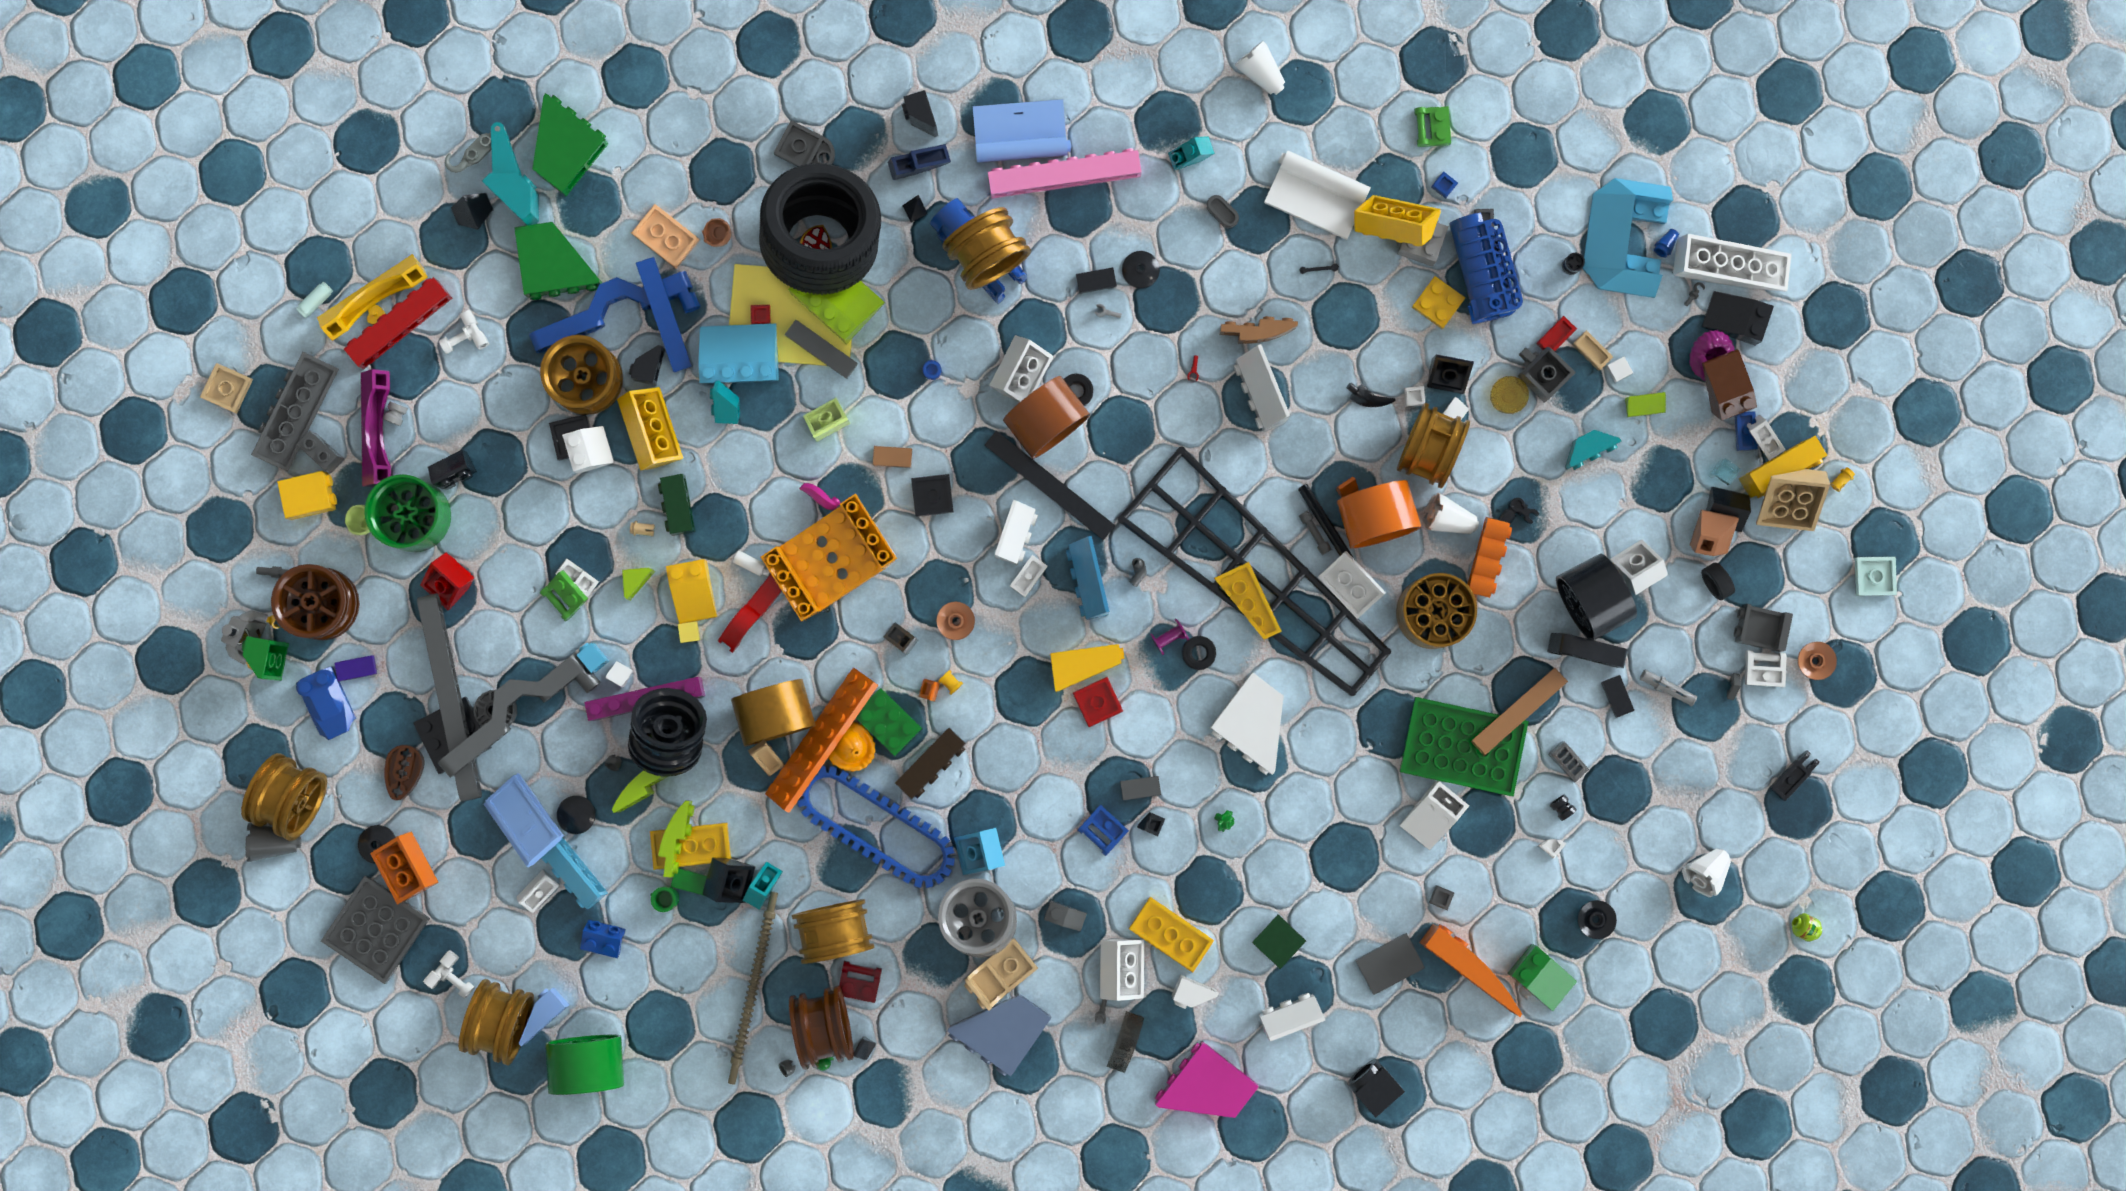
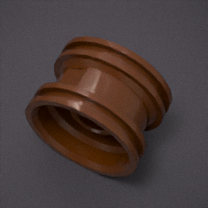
M313 564L298 565L285 572L278 579L272 591L271 608L275 620L281 628L297 637L315 640L334 639L350 629L359 613L360 601L355 585L342 572ZM304 582L308 583V589L306 590L302 587ZM324 582L328 583L327 589L322 588ZM294 599L299 600L300 603L298 606L293 605ZM311 599H313V601H315V604H314V605H312V603H310V600H311ZM333 599H337L336 606H333ZM303 616H307L306 623L302 622ZM327 616L328 620L323 623L321 618Z
M835 986L834 991H831L830 988H825L824 996L808 999L805 993L799 994V998L791 995L789 997L790 1022L797 1056L802 1069H809V1065L816 1068L819 1066L820 1059L836 1057L839 1063L843 1062L845 1057L848 1061L853 1060L854 1050L850 1021L840 986Z

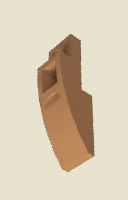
M1269 316L1260 319L1258 326H1255L1254 323L1236 325V322L1227 321L1225 324H1221L1219 335L1238 336V344L1261 343L1290 333L1296 329L1298 321H1293L1292 318L1274 320V317Z

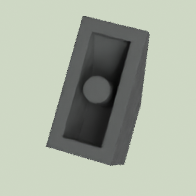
M1050 900L1044 920L1081 932L1087 913Z

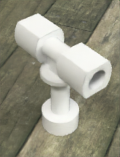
M471 310L460 314L465 324V327L462 328L464 332L449 340L446 337L439 340L446 354L454 350V345L467 338L469 341L473 340L479 350L490 345L484 333L479 331L477 327L478 322Z
M451 950L439 961L441 963L436 970H432L423 981L428 987L433 989L440 980L444 982L447 979L460 990L458 994L464 999L475 988L470 982L465 984L452 974L454 969L451 967L459 957Z

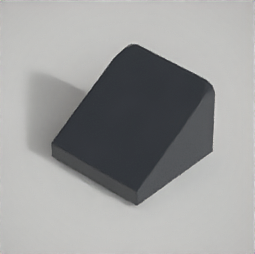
M864 1036L854 1051V1057L867 1060L876 1043Z

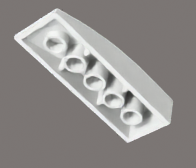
M1686 234L1677 238L1673 275L1724 285L1786 292L1788 290L1791 254Z

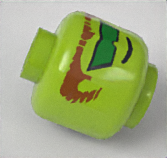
M1802 913L1792 920V931L1796 937L1811 942L1821 936V922L1817 918Z

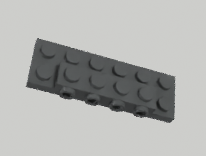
M302 352L293 371L288 370L283 380L287 382L284 389L279 388L275 396L278 399L276 405H271L266 414L269 416L267 423L262 422L258 433L261 435L251 455L288 472L300 448L296 444L307 434L339 369Z

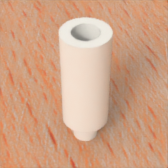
M740 550L735 555L733 563L758 576L763 574L768 577L770 575L768 568H766L763 562Z

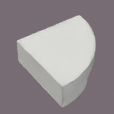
M1548 839L1538 846L1555 859L1566 843L1557 839Z

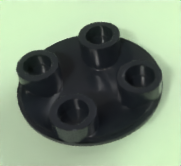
M570 796L560 803L557 809V821L564 831L570 834H581L593 825L596 809L587 798Z

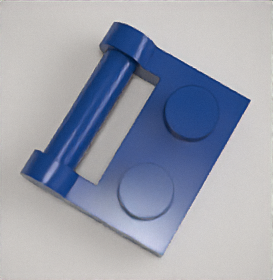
M1099 805L1077 831L1081 834L1084 833L1102 850L1101 853L1107 856L1129 830L1102 805ZM1091 823L1111 840L1108 845L1088 828Z

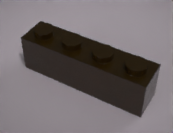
M949 727L895 784L911 799L914 797L918 799L925 792L923 788L926 784L932 785L939 777L937 773L941 769L945 771L952 764L950 760L955 755L959 757L966 750L964 748L966 743Z

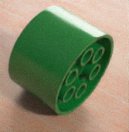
M399 474L383 479L371 490L365 503V520L372 535L381 543L403 551L422 552L431 549L445 537L450 527L451 508L446 496L436 486L411 475ZM419 485L424 487L420 496L417 493ZM395 491L399 499H393L390 494ZM412 492V498L406 501V494ZM426 498H430V505L428 507L423 505ZM397 505L398 510L394 511V513L392 514V506ZM434 508L436 509L435 513H430ZM407 510L412 511L411 514H408V517L404 516L408 512ZM382 517H390L392 521L382 524ZM429 517L434 518V522L431 526L427 525V520ZM400 523L401 530L396 533L394 527ZM424 528H426V529L428 530V532H427L426 535H425V531L423 530ZM418 529L419 536L414 539L412 533ZM405 535L404 543H398L401 537Z
M621 1035L579 1036L545 1043L548 1094H584L607 1091L624 1086Z

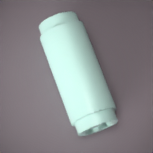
M322 282L298 305L297 311L307 318L331 295L333 290L325 282Z

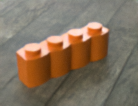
M1485 517L1467 582L1473 594L1490 598L1491 594L1495 593L1497 583H1494L1496 575H1500L1502 565L1499 564L1500 559L1505 557L1507 546H1504L1506 538H1510L1512 532L1510 523Z

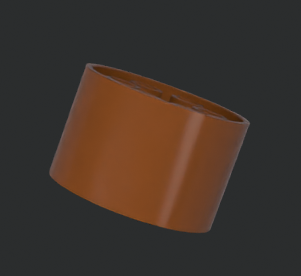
M1057 376L1019 402L1004 417L1003 421L1030 457L1035 459L1074 432L1089 418L1090 413L1062 376Z

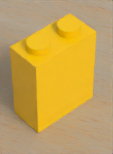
M318 471L277 481L285 519L295 520L336 510L337 498L331 488L333 480L327 472Z

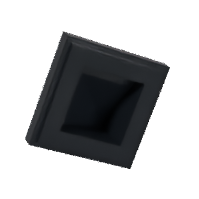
M919 195L902 205L911 223L928 215Z
M1149 812L1138 824L1137 828L1158 836L1165 818Z

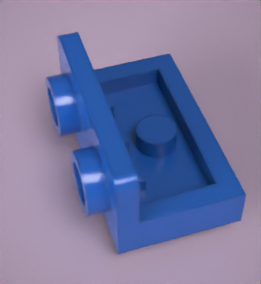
M588 920L583 929L580 949L618 959L622 938L626 929L600 923L599 921Z

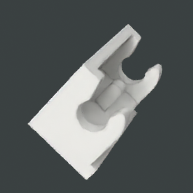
M1758 415L1755 417L1757 422L1752 425L1748 423L1747 427L1770 461L1786 449L1767 420Z

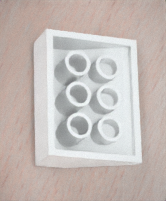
M1260 344L1237 358L1234 370L1237 376H1241L1243 381L1241 387L1244 394L1248 393L1250 398L1248 404L1251 411L1256 413L1257 418H1255L1257 427L1259 429L1262 428L1263 432L1285 424L1290 414L1263 347Z

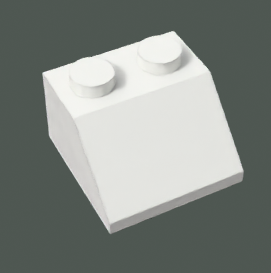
M603 426L580 429L562 435L573 472L579 474L614 463Z
M1643 540L1638 541L1610 559L1623 577L1628 588L1635 595L1668 576L1664 560Z
M1180 974L1171 996L1175 1005L1186 1009L1187 1006L1192 1008L1216 998L1218 992L1212 987Z

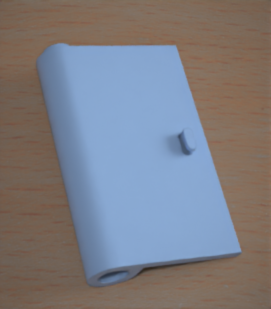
M1063 99L973 106L977 163L1068 156V152H1071V142L1066 139Z

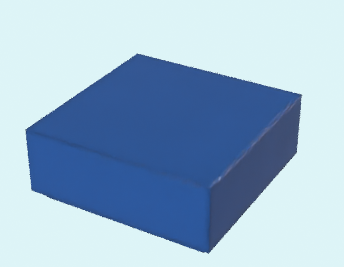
M1443 171L1431 188L1446 199L1458 182Z

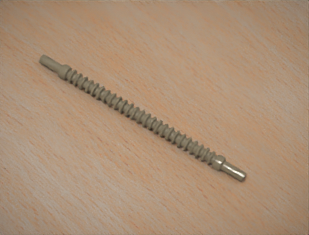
M771 891L767 910L763 914L765 919L762 922L764 925H761V936L758 937L760 942H757L759 947H756L758 951L755 953L756 958L753 959L755 963L752 964L754 969H751L753 973L750 975L751 980L748 981L750 983L747 986L749 991H746L748 996H745V1007L742 1008L744 1013H741L743 1018H740L742 1023L739 1024L740 1029L737 1030L739 1032V1035H736L738 1040H735L737 1045L734 1046L735 1051L732 1052L734 1056L730 1060L732 1066L728 1079L729 1084L735 1085L739 1066L743 1062L741 1057L744 1056V1053L742 1051L745 1050L744 1045L747 1044L745 1042V1039H748L746 1034H749L747 1029L750 1028L749 1023L752 1022L750 1017H753L751 1012H754L752 1007L755 1006L754 1001L757 1000L755 995H758L756 993V990H759L757 985L760 984L758 980L761 979L760 974L763 973L761 968H764L762 963L765 962L763 958L766 957L765 952L768 951L766 949V946H769L767 941H770L768 936L771 935L770 930L773 929L771 927V924H774L772 919H775L776 916L774 910L778 897L777 892Z

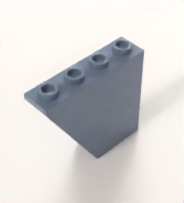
M1018 994L994 1005L990 1011L985 1009L950 1025L947 1031L950 1033L948 1036L954 1041L958 1042L960 1040L966 1044L964 1047L973 1054L975 1051L981 1055L980 1059L988 1065L993 1063L997 1066L996 1070L1004 1076L1007 1074L1011 1076L1050 1021L1051 1015L1021 994Z

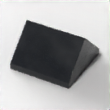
M1436 354L1431 359L1427 387L1464 394L1474 361Z
M1711 487L1706 511L1738 517L1739 520L1735 531L1742 532L1751 513L1750 496Z

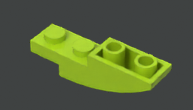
M685 800L677 809L664 832L658 854L660 857H666L663 877L672 878L674 874L678 873L679 862H676L677 854L681 853L682 847L679 839H687V836H690L692 831V824H689L690 816L693 817L695 806L692 805L691 800Z

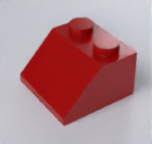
M446 552L431 562L420 586L430 595L437 593L440 597L441 605L449 610L470 588L475 577Z

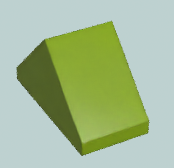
M651 568L622 570L624 597L631 601L656 571Z

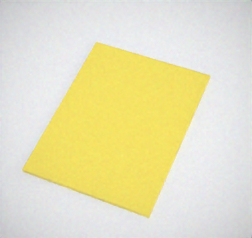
M734 264L729 325H751V305H770L771 324L776 323L778 362L827 366L785 336V333L795 320L802 323L848 357L851 356L852 339L846 345L794 298L788 290L790 286H787L783 281L781 282L775 277L767 266Z

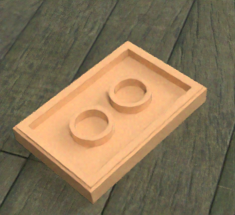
M656 204L653 205L631 232L633 236L675 269L678 268L700 241L698 237Z

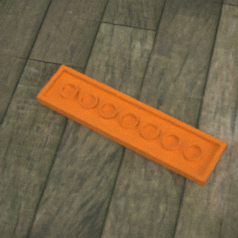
M853 667L815 721L816 726L810 728L778 776L769 786L765 795L783 810L790 813L874 693L878 684Z

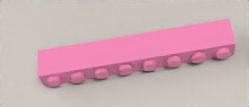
M1130 148L1123 150L1121 153L1109 151L1105 152L1104 155L1096 156V154H1089L1085 158L1080 159L1069 157L1066 161L1054 159L1049 160L1045 164L1033 162L1029 166L1013 165L1010 169L1004 170L1002 168H993L988 172L991 198L993 199L1141 177V166L1138 150L1134 151V149Z

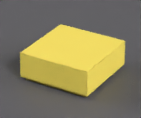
M698 621L678 624L680 643L700 641Z

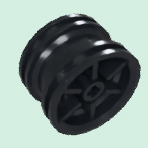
M661 688L642 695L636 701L631 715L628 752L632 761L645 772L656 776H677L691 770L698 763L702 753L703 737L707 723L706 711L703 705L694 696L679 689Z

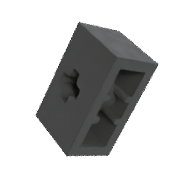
M309 431L296 444L321 468L330 473L344 460L326 441L312 431Z

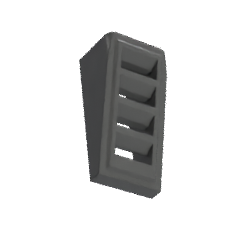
M1565 741L1560 742L1548 754L1574 783L1589 770ZM1565 750L1566 753L1559 758L1558 755ZM1570 755L1571 758L1564 764L1562 761ZM1575 761L1576 764L1569 770L1568 766ZM1580 766L1582 769L1574 776L1572 772Z

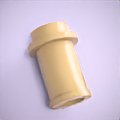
M638 521L631 522L630 534L634 536L636 534L654 536L653 529H655V524L638 523Z

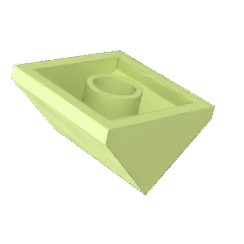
M837 398L803 415L817 442L850 424Z

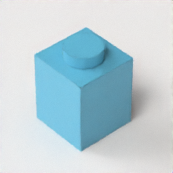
M595 643L584 644L580 647V652L577 654V657L591 673H596L609 662Z

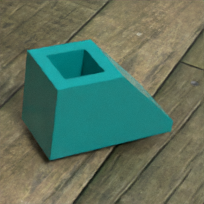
M1209 136L1194 137L1168 152L1174 170L1202 162L1215 154Z
M715 381L714 387L710 388V399L713 400L711 415L714 416L715 423L738 424L740 417L739 397L723 383Z

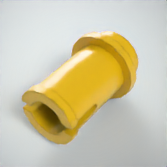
M1848 467L1841 469V473L1830 483L1831 487L1837 492H1840L1849 480L1854 479L1855 473Z

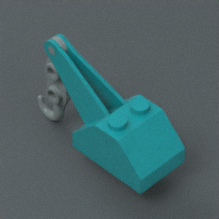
M493 123L490 133L481 134L465 150L463 158L457 166L450 164V153L445 157L446 168L451 172L458 173L469 166L479 163L492 150V173H489L482 182L526 225H533L539 222V194L535 191L537 187L525 174L522 176L506 128L502 123Z

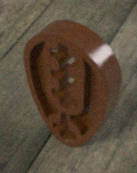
M397 746L386 757L384 778L389 796L393 800L405 799L413 791L421 778L425 761L421 751L414 746ZM409 749L411 757H407L406 761L409 762V766H405L404 771L407 772V775H404L401 778V774H399L398 772L399 770H403L404 766L401 764V761H404L406 758V756L403 755V751H407ZM400 786V790L403 791V793L398 795L397 797V793H395L394 790L398 789Z

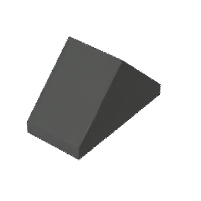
M896 622L884 636L886 640L906 655L909 654L918 642L916 637Z

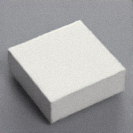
M1625 357L1606 366L1615 383L1633 374Z
M1424 386L1404 388L1406 408L1424 405Z

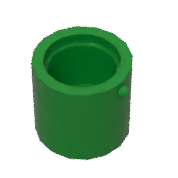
M671 886L660 887L650 894L651 905L658 912H668L674 909L680 899L677 890Z

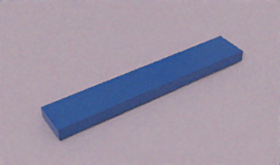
M655 257L636 262L673 372L692 367Z

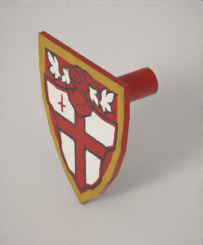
M816 225L809 228L799 241L804 246L814 249L832 248L829 234L824 225Z

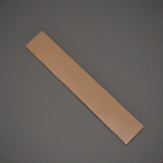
M1556 668L1552 669L1476 736L1471 743L1485 756L1568 681Z

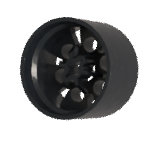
M1600 553L1556 576L1557 589L1569 615L1587 639H1590V641L1598 639L1637 617L1636 605L1627 584L1614 564L1604 554Z

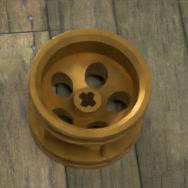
M584 335L564 337L551 345L541 362L540 376L545 391L554 401L573 413L580 415L600 413L609 408L621 392L623 373L617 358L599 341ZM591 353L597 355V363L594 366L586 364V357ZM568 358H574L576 361V368L572 371L565 370L564 362ZM584 373L587 375L586 380L581 379L583 378L581 375ZM600 373H607L606 382L599 385L597 383V376ZM566 380H571L574 383L573 389L569 392H563L561 389L562 383ZM586 389H591L593 391L592 398L583 401L581 397L582 392Z

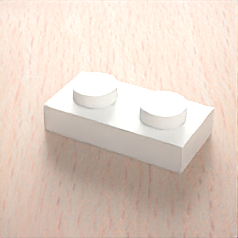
M1032 555L1010 587L1026 597L1048 566Z

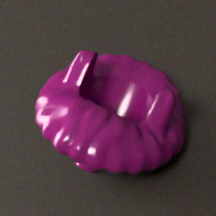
M1718 330L1705 332L1702 336H1699L1697 341L1694 342L1689 356V365L1695 375L1705 381L1702 363L1734 351L1732 340L1724 332H1719Z

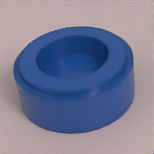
M930 360L923 365V375L927 379L936 380L940 377L942 369L937 361Z

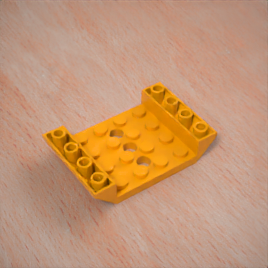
M857 494L840 503V507L780 547L776 546L761 556L762 561L801 622L823 611L885 570L897 559ZM821 536L827 539V544L824 547L818 545V538ZM831 552L837 555L835 563L828 561V555ZM842 568L846 569L848 573L845 579H840L838 576V572Z

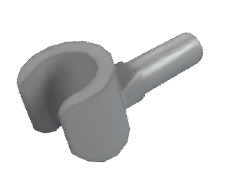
M1102 304L1096 305L1098 308H1103L1101 313L1095 312L1098 317L1110 315L1121 318V313L1107 310Z

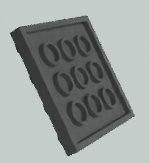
M364 876L321 942L383 984H387L430 918L406 901L397 904L388 889L370 877Z

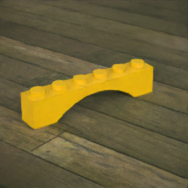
M411 254L318 316L317 320L320 328L332 341L347 332L354 322L377 302L396 292L413 288L428 278L424 267Z

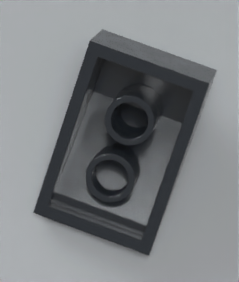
M1714 291L1701 327L1711 331L1718 330L1719 332H1724V334L1731 338L1756 346L1763 341L1774 306L1755 299Z

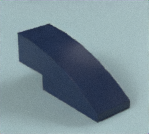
M946 144L913 150L909 154L891 157L887 163L892 179L896 180L949 164L951 160Z

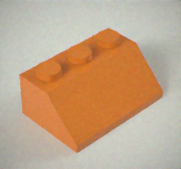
M412 831L397 836L370 853L397 904L439 883Z

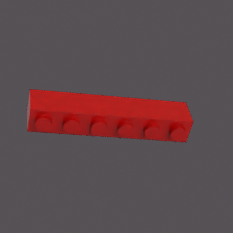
M429 278L422 283V287L417 291L410 292L407 295V299L402 303L395 304L392 307V311L387 315L380 316L377 319V323L372 327L365 328L362 331V335L357 339L353 338L350 340L344 350L354 363L364 370L453 298L436 278Z

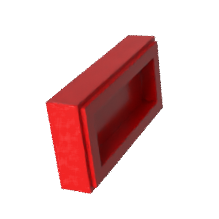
M1562 316L1536 344L1542 350L1550 347L1556 351L1577 328L1565 316Z

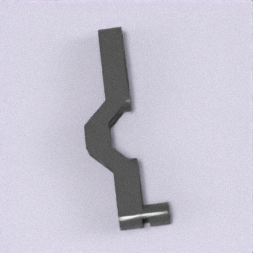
M576 653L567 658L539 682L508 680L494 692L492 719L444 756L438 764L451 778L511 730L506 723L507 709L522 696L539 697L545 703L574 679L586 693H589L601 682L593 673L584 670L586 666L577 657Z

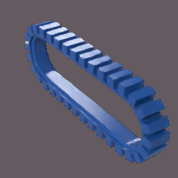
M827 766L820 768L819 774H816L802 794L804 799L797 801L798 807H807L801 812L805 818L811 814L814 815L810 821L817 826L822 820L824 822L821 826L822 830L828 832L833 827L834 830L831 833L833 837L837 839L841 833L844 834L841 842L848 845L851 840L855 841L851 847L852 849L859 851L861 846L865 848L862 852L863 856L868 858L871 853H874L875 856L871 861L879 864L882 859L885 860L882 868L889 871L893 865L896 868L892 874L899 877L902 872L906 873L903 881L909 884L912 878H914L915 887L921 888L923 881H925L926 888L934 887L933 879L939 885L945 880L941 873L947 877L950 875L952 869L947 867V865L954 866L955 858L948 857V855L955 853L953 846H945L950 842L947 836H944L941 840L938 838L942 832L941 830L934 828L933 832L930 833L928 830L931 824L925 821L922 826H919L918 823L921 818L917 815H914L912 820L908 819L911 812L904 808L901 814L898 813L901 805L894 802L891 807L887 806L891 800L887 796H883L881 801H879L877 798L880 792L873 789L871 794H868L867 792L871 786L863 783L860 788L857 787L860 779L855 776L849 782L847 780L850 775L849 772L842 770L841 774L837 775L838 767L830 766L829 773ZM822 778L835 779L931 839L941 848L943 853V862L940 869L931 875L917 874L817 811L810 801L812 786Z

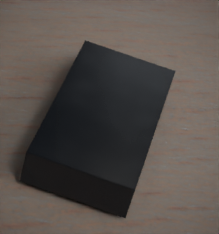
M1113 267L1076 274L1079 294L1117 287Z
M1620 675L1601 682L1615 718L1635 711Z

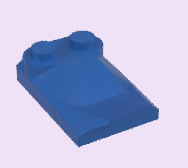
M333 667L319 670L296 682V690L302 696L321 736L331 740L349 731L356 717L341 683L337 681V675Z

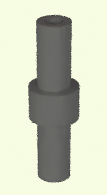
M276 566L272 568L257 567L256 574L280 578L288 569Z

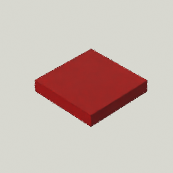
M1108 677L1073 692L1088 727L1123 712Z

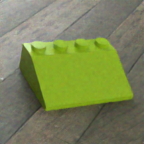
M862 281L841 292L826 295L809 294L808 292L805 293L793 289V287L788 289L794 298L846 345L885 304Z

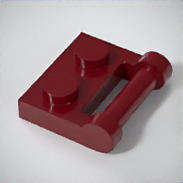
M844 961L839 983L843 996L875 1003L882 968L876 967V969ZM848 971L873 976L874 981L847 977Z

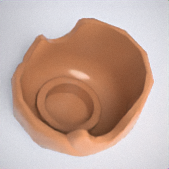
M721 218L711 219L702 230L704 242L713 247H722L731 238L730 225Z

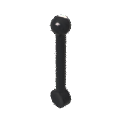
M1334 263L1331 266L1301 267L1299 271L1301 274L1321 270L1337 271L1339 266Z

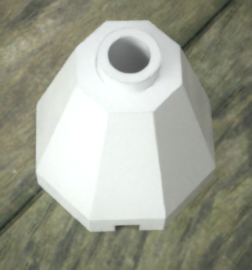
M1714 849L1686 864L1682 869L1684 880L1687 883L1691 881L1694 884L1692 888L1704 896L1710 898L1713 895H1718L1722 890L1731 863L1729 854L1723 849Z

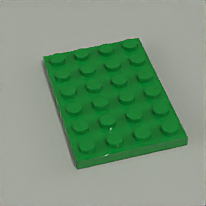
M1414 697L1399 772L1514 797L1529 721L1524 720L1483 756L1471 741L1500 715Z

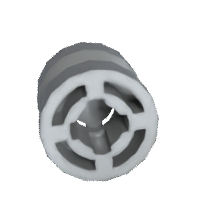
M389 401L387 406L389 411L384 414L382 419L401 426L403 422L402 415L406 414L408 408Z

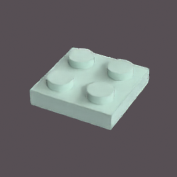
M1856 557V596L1897 595L1896 557Z

